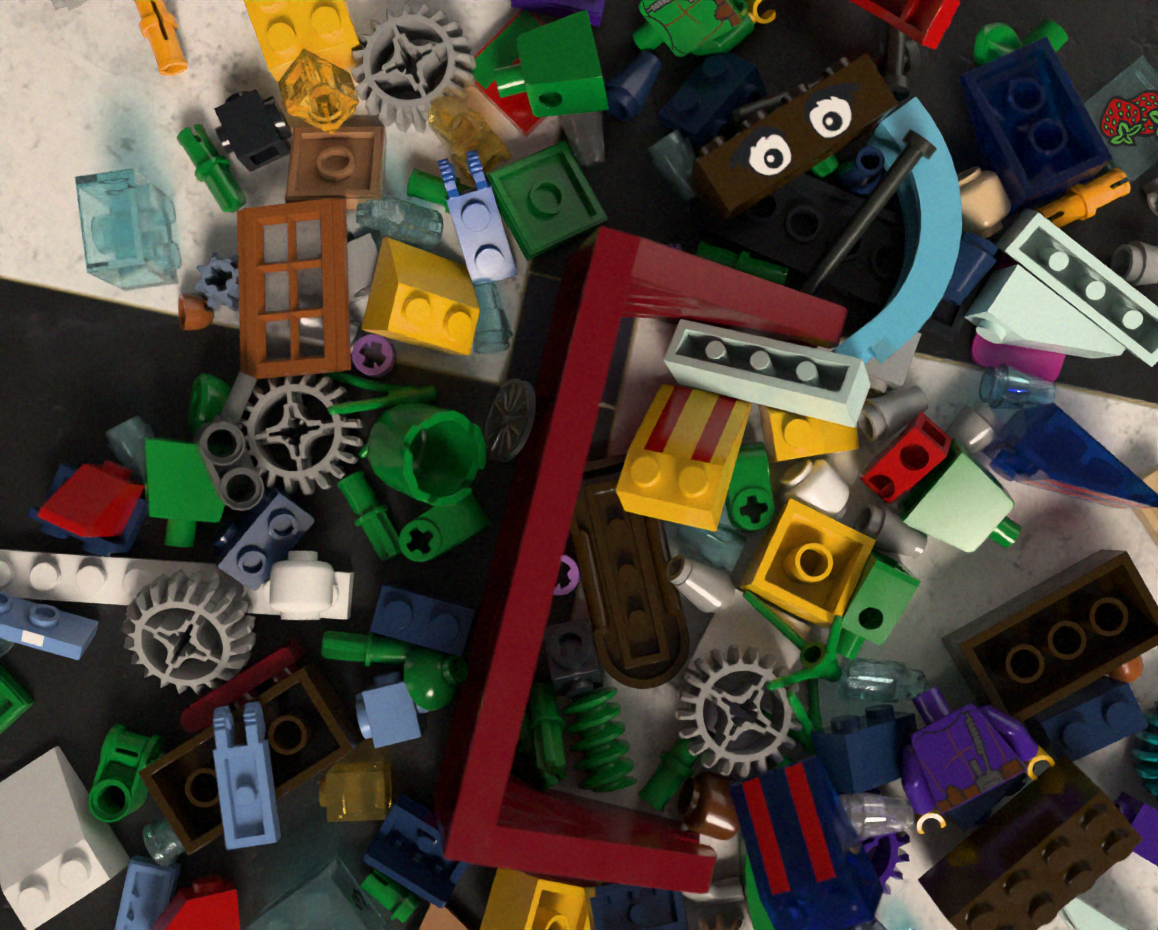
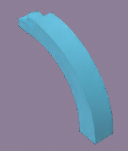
M914 97L881 121L866 143L868 146L877 147L882 151L885 158L884 168L886 171L906 147L902 139L909 129L923 136L937 150L929 160L922 157L896 190L903 213L905 248L899 277L891 296L880 313L872 321L832 351L833 353L863 359L864 365L874 357L882 364L909 341L924 325L945 293L959 253L962 231V203L958 178L952 157L942 134L917 97Z

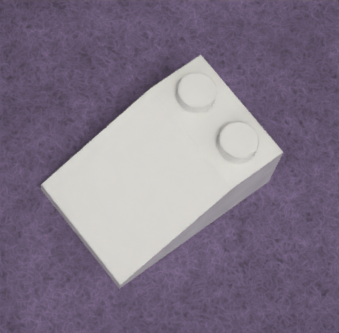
M59 745L0 782V885L3 894L26 930L36 929L100 887L126 868L130 861L129 856L108 823L96 819L90 812L88 806L89 793Z

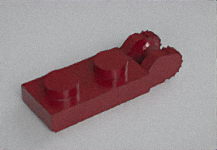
M291 639L240 671L230 681H225L220 687L208 691L199 699L197 698L181 712L182 715L179 717L181 718L179 722L182 724L181 728H184L185 732L189 731L190 734L192 732L195 734L199 731L202 732L204 728L207 729L214 724L213 713L217 707H224L230 703L233 709L236 710L259 694L255 689L256 686L269 678L276 685L296 672L298 668L295 662L305 653L298 639Z

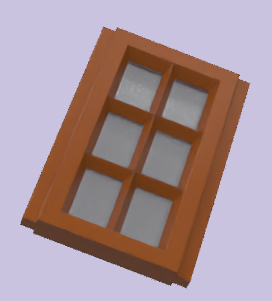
M327 198L243 208V210L237 211L241 372L256 379L351 370L346 201L342 198Z

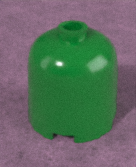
M422 403L397 404L384 411L373 424L367 440V457L373 472L388 486L416 500L441 507L453 505L471 493L472 488L468 486L475 479L477 470L484 469L486 464V443L480 427L471 423L465 415L459 412Z

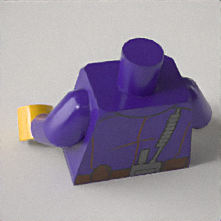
M937 686L911 699L926 726L909 735L912 742L907 744L902 751L901 785L912 809V817L919 834H925L922 826L924 820L935 818L939 821L941 828H944L946 824L943 814L1024 772L1032 780L1038 779L1032 772L1033 765L1037 761L1044 760L1051 768L1055 765L1054 760L1037 745L1021 722L990 705L975 707L972 703H968L952 711Z

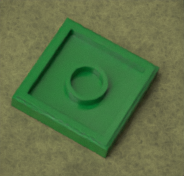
M565 140L485 174L486 183L491 184L497 207L526 260H530L600 226H604L608 221L605 212Z

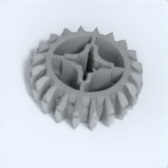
M404 3L402 15L396 17L392 10L386 8V22L381 25L379 21L371 19L370 26L374 33L371 36L359 34V41L365 49L352 51L353 59L359 65L351 70L353 79L360 83L355 88L356 93L361 100L366 101L365 108L371 115L379 114V120L385 126L389 127L395 122L399 131L406 133L413 122L415 129L424 134L426 121L431 120L436 128H441L442 120L440 116L445 112L450 117L457 118L458 112L453 106L456 101L468 104L469 97L462 88L475 86L476 80L473 74L469 72L476 68V60L473 55L469 54L472 51L469 38L462 37L463 30L461 26L455 21L449 23L446 13L441 10L432 15L429 6L422 4L415 15L411 6ZM424 39L438 44L433 46L429 43L423 46H416L410 43V41ZM394 51L392 59L385 64L390 54ZM409 55H411L418 69L416 73L420 80L419 84L412 75ZM445 73L440 84L433 90V83L436 78ZM394 91L398 94L411 91L415 92L419 98L402 100L388 94Z
M315 374L302 375L300 381L298 375L284 377L283 385L278 377L268 378V385L271 391L267 392V390L259 386L253 388V393L259 401L256 404L247 402L244 410L251 412L249 420L240 418L238 424L243 425L242 428L247 429V435H244L245 446H250L248 453L252 463L258 461L255 466L256 472L261 478L268 474L266 480L267 488L271 489L274 485H281L283 482L284 492L294 495L300 484L303 494L311 495L315 490V480L322 489L327 490L332 487L331 479L328 475L329 472L339 479L346 477L345 469L339 465L342 460L351 464L357 462L358 458L348 453L347 450L349 444L356 447L363 445V439L350 436V430L362 428L363 421L354 418L348 419L347 416L352 413L331 415L333 419L331 421H315L310 417L308 407L303 405L302 396H314L322 401L327 408L331 405L340 404L348 391L342 386L331 391L332 378L324 375L316 383ZM288 401L287 404L283 405L284 416L281 422L276 426L267 428L273 412L283 402ZM299 424L317 429L308 431V434L302 435L300 440L282 436L297 431ZM334 435L332 446L327 455L319 463L312 466V460L316 459L315 448L322 439ZM285 444L289 449L291 459L296 460L298 471H292L282 466L273 457L268 445Z
M182 569L174 572L171 577L163 573L152 584L144 585L136 594L137 598H134L127 607L125 614L127 618L123 622L121 631L128 636L125 638L123 648L135 651L132 655L131 664L145 665L144 678L153 674L160 678V689L169 683H173L176 685L179 694L187 690L189 686L192 687L197 695L205 691L208 686L215 690L223 685L225 681H230L236 677L242 666H246L250 659V652L256 640V633L252 632L255 625V617L245 615L248 609V601H235L233 599L236 595V587L226 591L219 587L220 576L207 582L204 581L201 570L193 573L190 578L187 577ZM190 624L193 625L191 632L190 629H188ZM188 634L191 635L190 640H187Z
M729 645L727 660L720 649H712L710 657L713 666H710L705 660L697 658L694 664L701 672V675L697 678L685 672L682 676L685 682L693 686L690 693L683 690H677L675 693L677 699L688 703L687 708L674 710V717L679 720H689V723L681 726L677 733L682 739L695 736L689 743L687 751L693 756L704 751L701 764L706 768H711L718 761V772L728 776L735 764L737 774L741 777H748L750 762H752L758 772L764 773L767 771L766 756L776 763L783 762V756L777 749L780 744L790 749L795 747V741L786 735L789 728L800 731L803 727L799 721L791 719V713L794 712L786 698V693L793 691L796 694L800 688L795 683L772 691L768 690L772 700L771 721H769L762 715L760 710V701L765 693L761 688L768 681L789 674L790 670L784 666L773 670L776 657L772 654H766L759 660V649L749 646L742 657V652L738 645ZM736 671L752 672L747 682L741 681L739 686L730 692L720 690L713 685L717 680L729 673ZM705 698L712 702L718 711V718L713 727L716 733L713 738L708 734L704 724L703 705ZM721 698L732 703L743 704L746 702L742 707L747 708L746 714L754 718L755 722L737 716L731 720V717L735 714L730 712L731 707L722 702ZM754 729L762 734L757 741L748 746L726 748L730 739L736 741L737 737L745 730Z

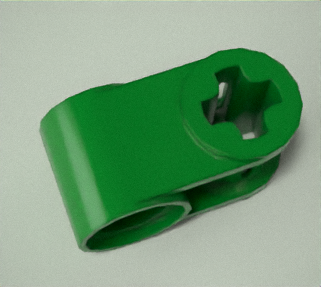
M761 441L740 445L725 499L729 522L737 531L742 533H754L765 528L772 521L775 514L768 457L765 446ZM747 500H750L752 507H760L761 514L754 518V523H751L749 516H741L740 509L747 505Z
M470 493L453 505L432 506L431 509L408 523L399 535V546L402 553L408 559L415 562H431L455 546H460L472 539L492 523L473 494ZM418 530L425 534H430L431 532L434 538L428 542L431 548L428 553L420 549L413 550L412 545L417 541L415 533Z
M118 723L113 725L104 740L100 753V763L88 798L90 812L96 819L112 823L133 813L144 804L148 789L138 772L161 758L164 748V736L154 734L150 738L127 731L126 725ZM113 786L121 788L126 797L124 807L114 802L111 795Z

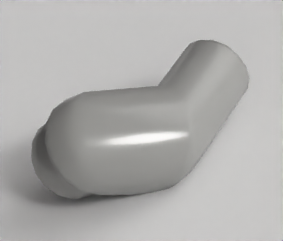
M739 876L711 881L707 894L682 892L685 897L704 907H713L744 900Z

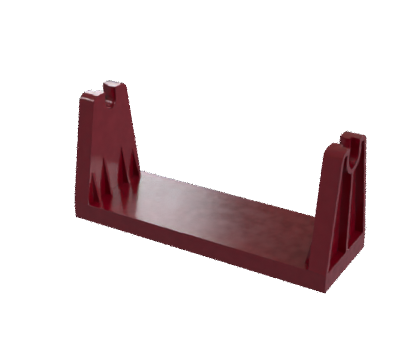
M600 226L565 262L534 386L536 397L535 419L528 440L517 455L466 660L468 677L463 682L458 693L433 793L434 808L444 858L489 867L696 894H707L709 892L718 855L711 846L699 844L700 834L690 831L684 822L550 788L541 791L538 785L525 781L509 772L621 317L651 318L678 325L680 319L810 348L816 349L820 346L831 349L839 346L847 314L845 307L650 240Z

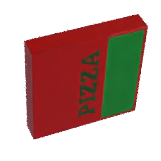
M521 10L474 56L476 68L469 72L473 74L476 80L474 87L527 138L547 117L538 118L533 115L527 92L500 98L494 75V69L520 63L516 41L520 34L545 25L533 12Z

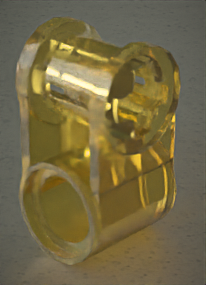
M451 95L443 96L431 106L428 114V123L431 130L449 152L455 166L474 187H476L473 175L470 174L468 169L466 152L477 150L484 176L500 161L507 162L512 158L507 147L491 130L484 117L458 97ZM461 118L460 124L457 128L453 129L455 123Z

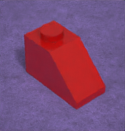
M105 460L103 466L83 464L41 507L37 517L81 537L121 536L145 485L130 478L133 473L131 469L115 462Z
M221 875L197 878L192 882L193 886L182 888L177 892L149 929L240 930L237 889L228 878L222 879Z

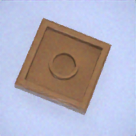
M385 126L293 128L285 202L294 203L327 198H342L346 201V209H382L387 144Z

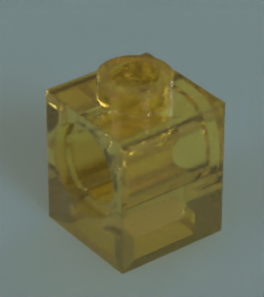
M303 48L278 81L286 113L332 135L344 121L349 120L353 116L359 104L351 74Z
M391 761L336 763L326 773V778H321L319 785V802L321 807H327V822L385 820L392 809Z

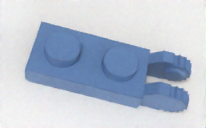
M259 702L246 703L244 722L247 742L234 744L235 728L231 709H229V706L217 707L213 713L216 749L213 750L226 848L228 850L275 843L281 838L268 739L264 740L265 722L261 704Z

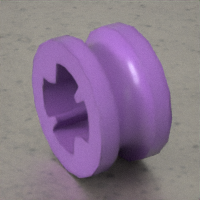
M377 334L365 335L359 338L352 350V360L356 368L367 376L373 378L383 377L389 374L395 367L397 360L396 351L393 345L383 336ZM375 344L382 345L380 352L386 357L383 364L380 366L375 362L374 368L366 367L369 360L363 355L364 351L368 347L375 350Z
M563 554L561 561L569 565L570 569L567 576L571 581L563 587L558 582L553 595L561 596L568 594L574 590L579 580L578 565L573 558L566 554Z

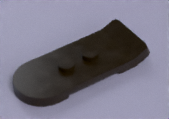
M626 453L585 463L570 524V532L596 649L602 666L613 679L625 686L635 689H650L669 682L680 672L688 657L690 637L679 590L665 577L666 567L672 558L663 520L626 512L617 495L616 488L627 456Z

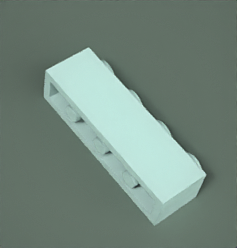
M1025 208L995 243L998 249L1121 343L1131 354L1153 367L1158 361V306L1039 212Z
M680 319L663 359L678 384L853 428L856 426L871 385L863 359Z

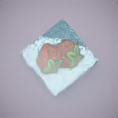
M1143 55L1066 117L1110 170L1119 168L1126 174L1127 177L1120 180L1122 184L1127 181L1133 182L1158 161V73Z

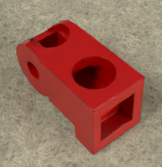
M920 411L907 424V427L866 466L859 479L886 504H889L904 491L907 492L947 457L952 438Z

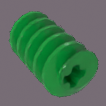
M615 687L594 689L590 695L572 698L570 704L560 709L561 714L576 716V721L565 727V733L580 734L581 738L569 746V751L584 753L585 758L573 765V769L587 771L589 774L587 778L577 783L578 789L592 790L595 793L611 792L630 787L638 781L635 777L627 775L634 768L633 760L621 757L630 749L627 740L617 738L625 732V724L622 721L611 720L621 713V705L606 702L617 694V688Z

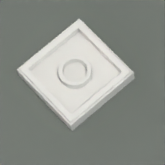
M735 588V594L730 605L720 613L711 614L686 664V668L701 675V672L694 664L697 658H701L710 666H713L710 657L712 649H720L727 660L729 645H738L741 649L742 657L749 646L759 649V660L766 654H772L776 657L773 670L781 666L791 670L800 650L743 598V592ZM767 605L806 640L812 627ZM732 672L721 677L715 683L732 691L739 686L741 681L747 682L752 672ZM764 684L761 689L765 693L761 698L760 706L770 711L772 700Z

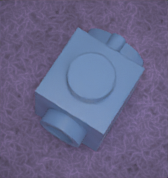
M400 670L374 676V684L367 687L362 693L356 694V711L360 730L365 739L373 738L375 748L422 737L427 730L424 713L429 712V710L421 708L413 701L407 691L404 677H402Z

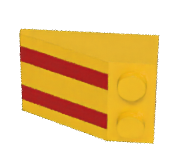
M662 383L629 446L616 488L624 510L716 532L752 402L713 392Z

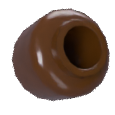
M702 771L694 778L687 779L682 786L678 799V812L683 816L684 823L690 831L718 840H729L736 835L739 829H744L748 825L751 814L743 785L740 781L711 771Z

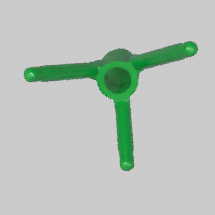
M343 372L324 373V375L335 381L380 392L387 396L331 405L328 408L330 415L385 407L391 408L397 404H431L437 402L433 384L415 388L414 384L402 387L401 385L385 384ZM367 443L358 452L361 458L367 457Z
M750 590L743 592V598L801 651L800 661L804 668L768 681L766 683L768 690L772 691L806 679H826L831 683L840 680L843 672L841 667L838 666L837 645L843 622L842 616L835 615L833 617L825 645L817 641L807 643Z
M818 678L807 679L809 710L807 712L795 692L788 691L786 693L789 705L796 716L794 720L799 721L803 727L800 731L789 728L787 735L795 741H799L806 752H811L815 759L816 754L812 731L823 728L819 705ZM746 702L740 704V708L747 711V708L742 707ZM760 708L762 715L771 721L772 714Z

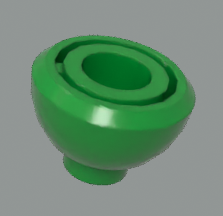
M202 373L195 379L192 386L188 424L189 430L194 437L202 424L213 420L215 414L220 416L231 391V387L214 375ZM245 410L243 411V414L241 416V418L243 419L245 415ZM225 429L215 430L209 437L216 436L224 432Z
M417 646L412 649L406 657L404 664V681L409 695L418 706L429 711L443 708L453 701L458 695L463 682L468 677V666L463 657L425 646Z

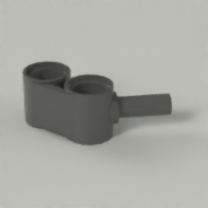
M242 372L238 373L220 416L215 414L213 420L202 424L194 437L195 449L214 493L225 505L239 511L248 510L256 506L264 493L263 480L256 472L245 446L244 435L241 432L243 425L238 424L257 379ZM225 429L231 436V446L224 454L212 455L207 448V439L215 430ZM239 474L246 475L250 482L247 494L237 499L229 498L226 486L230 478Z

